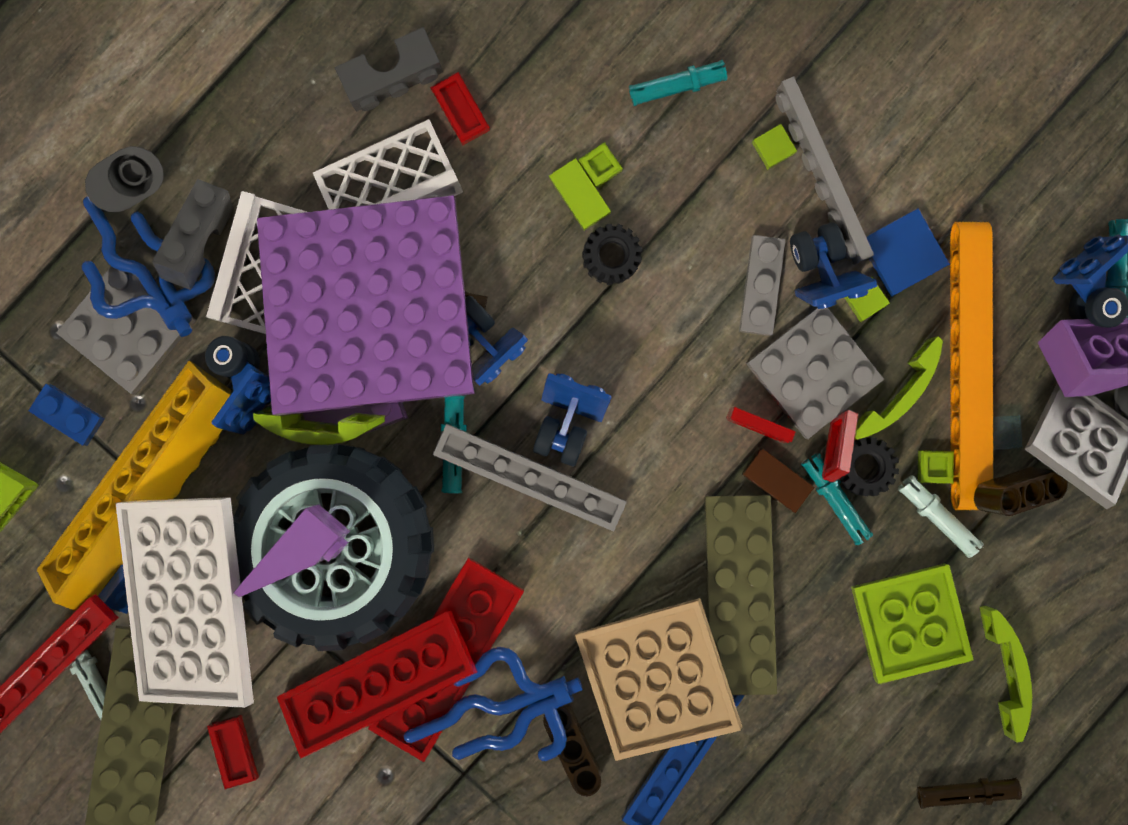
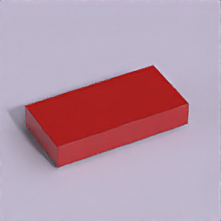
M459 72L430 87L462 146L490 131L489 125Z
M731 407L726 416L727 421L782 443L792 442L796 431L736 407Z
M847 410L830 422L822 479L833 483L850 473L858 413Z
M242 715L209 724L207 729L224 789L257 780L259 775Z

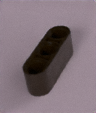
M1029 467L979 484L974 493V503L980 511L1013 516L1063 498L1068 488V481L1051 469Z
M566 704L557 708V710H561L567 715L566 721L562 723L566 731V742L571 740L577 741L581 748L576 753H568L564 749L558 757L576 793L581 796H592L601 787L600 768L570 704ZM544 714V727L551 742H553V734ZM582 771H590L595 775V778L591 782L583 783L577 776Z

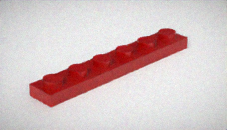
M96 594L89 597L0 686V735L119 618Z

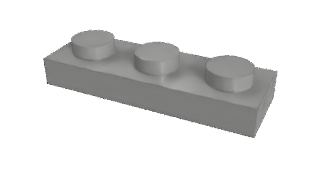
M758 235L752 236L739 332L765 336L773 335L786 239Z

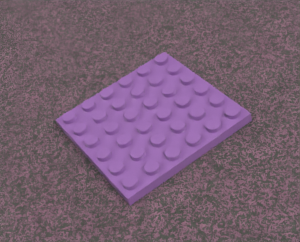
M454 195L257 218L273 415L279 416L475 394Z

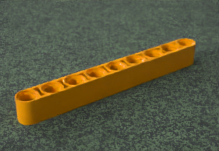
M954 222L950 233L951 451H954V484H951V503L955 510H978L974 503L975 490L979 484L993 479L992 226L989 222Z

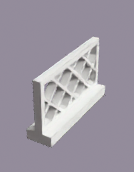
M429 119L313 172L329 210L339 209L342 199L356 203L357 207L456 196L463 193ZM428 131L431 140L427 150L413 147L412 144L415 137ZM392 147L403 150L397 164L383 160L386 150ZM434 148H436L438 154L433 153ZM409 152L424 157L418 171L404 167ZM430 159L442 162L446 171L436 176L424 173ZM364 160L374 163L368 178L354 173L357 163ZM380 165L394 170L389 185L374 180ZM401 172L415 177L412 187L405 190L395 187ZM333 174L344 176L339 191L327 188L324 179ZM351 179L365 183L359 198L345 194ZM371 186L386 190L381 201L377 203L366 201ZM331 195L336 197L334 202L331 198Z
M242 191L206 317L266 334L265 323L261 318L264 315V309L258 312L249 297L260 291L262 284L246 292L240 282L242 273L255 267L261 278V270L258 267L260 259L255 261L249 251L251 242L258 239V233L253 235L257 218L259 217L261 206L275 210L277 215H282L280 212L296 214L306 211L259 198L255 194ZM248 255L252 263L245 266ZM239 287L243 294L236 298ZM246 298L255 314L243 321L231 318L233 305ZM257 318L261 326L249 322Z

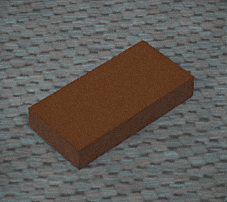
M760 448L742 473L744 477L793 513L798 511L815 488L762 448Z

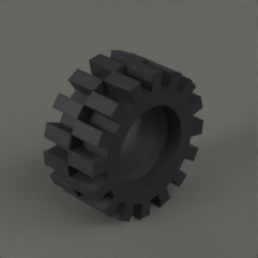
M611 223L606 224L605 227H598L590 234L584 245L582 258L584 259V268H587L589 271L588 275L591 278L593 276L599 283L605 282L607 283L606 285H613L614 283H623L636 272L642 260V246L638 244L639 238L631 234L633 232L631 229L625 230L622 228L623 225L617 224V226H612ZM607 243L618 244L624 252L623 262L615 267L605 265L600 259V249L603 245Z
M867 437L854 440L850 473L840 478V481L843 483L842 486L853 494L863 496H877L880 492L888 491V486L890 484L894 485L896 481L894 475L899 474V469H896L895 463H899L898 457L893 456L895 452L893 448L887 447L885 441L877 440V438ZM863 454L872 455L878 463V471L870 479L860 478L855 471V462Z

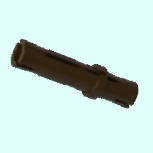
M1016 777L989 781L987 778H979L978 782L928 787L919 786L916 789L921 809L970 803H982L986 806L992 805L993 801L1022 799L1021 785Z

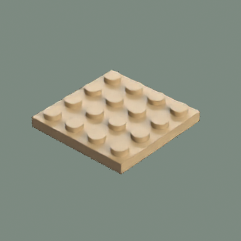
M700 598L575 634L615 761L741 731L742 724Z

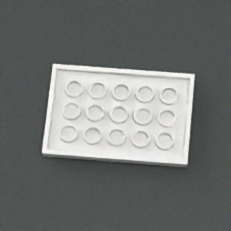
M231 497L140 500L116 503L139 701L243 708L253 704L242 596L238 597L234 594V591L240 586Z

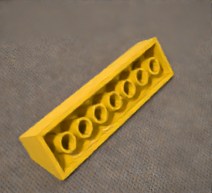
M190 360L37 568V572L53 603L76 611L89 597L94 594L98 596L123 564L116 503L176 498L186 479L199 467L202 457L210 446H213L219 439L223 429L215 427L211 422L233 391Z

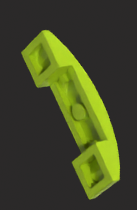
M939 336L927 339L908 361V364L917 372L879 415L875 411H865L859 418L856 426L855 440L868 437L890 426L916 403L930 383L937 368L943 340Z
M272 406L253 413L254 420L272 433L295 442L311 445H331L346 442L385 422V415L354 413L338 421V424L301 420L300 413L275 416L272 414Z
M981 606L980 612L985 638L1000 644L1011 699L998 702L1004 735L1015 742H1023L1032 711V682L1027 658L1015 631L1006 618L994 608Z

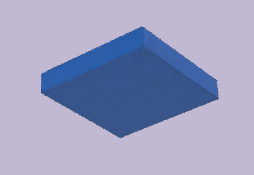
M919 208L866 237L874 254L869 260L890 297L950 265Z

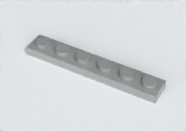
M795 77L786 79L781 82L776 91V103L782 113L786 112L790 121L788 127L791 137L795 142L799 141L804 152L802 153L803 164L808 171H812L816 179V193L820 200H825L829 208V222L836 223L842 232L846 246L845 257L848 260L851 259L853 264L856 265L874 255Z
M447 423L433 452L434 456L613 532L627 503L622 498Z

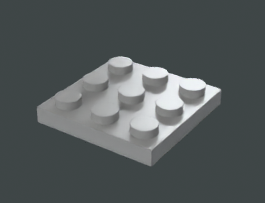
M110 267L102 277L105 283V301L111 306L119 305L134 297L148 295L138 277L132 273ZM90 291L56 333L130 394L136 395L182 337L177 330H169L160 314L151 308H143L118 319L101 316L92 306ZM192 317V320L189 323L190 327L196 321L194 317Z
M816 308L746 363L805 439L812 437L884 380L828 308Z
M1057 382L1025 450L1105 509L1116 505L1128 476V420L1094 395L1065 397Z

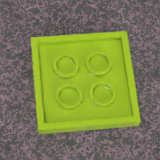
M944 563L851 587L874 680L877 684L974 661L949 564Z

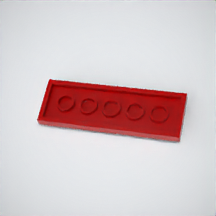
M468 558L434 617L446 611L452 612L475 665L480 657L493 646L523 595L524 589L473 559ZM471 682L459 687L453 684L370 725L368 730L425 762L442 731L413 743H407L404 740L405 732L448 713L455 702L463 697Z
M446 611L277 696V700L301 759L478 672L452 612Z

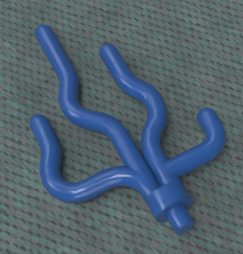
M88 196L85 197L83 205L102 236L104 259L111 267L136 275L148 294L131 298L116 306L107 304L105 301V283L100 272L92 261H85L82 264V270L91 285L90 300L93 308L99 315L110 319L122 318L140 309L151 308L160 314L169 330H177L181 337L189 335L192 332V328L189 325L192 315L184 302L206 292L213 285L215 272L210 261L204 258L206 263L201 271L202 277L195 282L192 290L182 288L177 291L173 283L161 279L160 276L159 288L152 274L143 264L122 258L116 253V235L102 209L93 204ZM134 212L131 215V221L142 240L148 247L158 251L164 240L154 234L142 213Z
M504 647L492 648L485 652L475 664L478 673L454 685L459 687L478 679L487 672L494 662L502 660L509 665L516 683L524 693L501 702H496L476 694L464 696L456 701L445 715L407 730L404 734V740L407 743H413L456 724L463 714L471 708H478L489 714L499 716L528 706L517 718L515 727L509 735L504 737L494 735L478 737L456 746L452 751V756L460 760L485 749L499 751L512 749L522 741L527 733L530 722L537 716L545 714L554 739L552 744L538 751V757L541 761H548L562 753L567 741L566 731L557 708L573 702L572 694L582 691L583 687L579 678L567 682L564 676L545 684L534 683L527 676L522 661L515 652Z

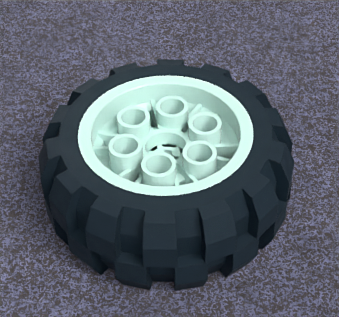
M342 444L311 445L301 450L289 451L268 462L267 468L257 477H251L236 497L239 505L233 516L240 584L287 531L284 529L287 520L293 524L305 508L318 504L323 507L321 493H332L331 506L328 512L334 518L339 509L348 512L350 521L346 528L350 532L344 539L349 543L336 558H332L329 562L326 560V563L319 562L307 568L316 576L314 586H308L303 582L302 570L244 595L243 610L256 625L262 622L274 630V638L292 646L299 647L301 644L315 646L317 651L344 650L347 646L360 642L365 644L384 634L409 611L412 604L422 593L431 572L429 571L431 554L434 552L433 527L429 525L425 510L428 507L417 487H413L403 476L402 470L385 457L374 455L365 451L364 448ZM370 514L377 526L358 533L359 530L355 526ZM356 538L362 539L366 543L367 553L365 556H358L353 552L352 543ZM359 562L377 568L371 579L355 567ZM337 569H344L349 573L350 582L348 586H342L336 581L335 573ZM324 581H327L332 597L322 596Z

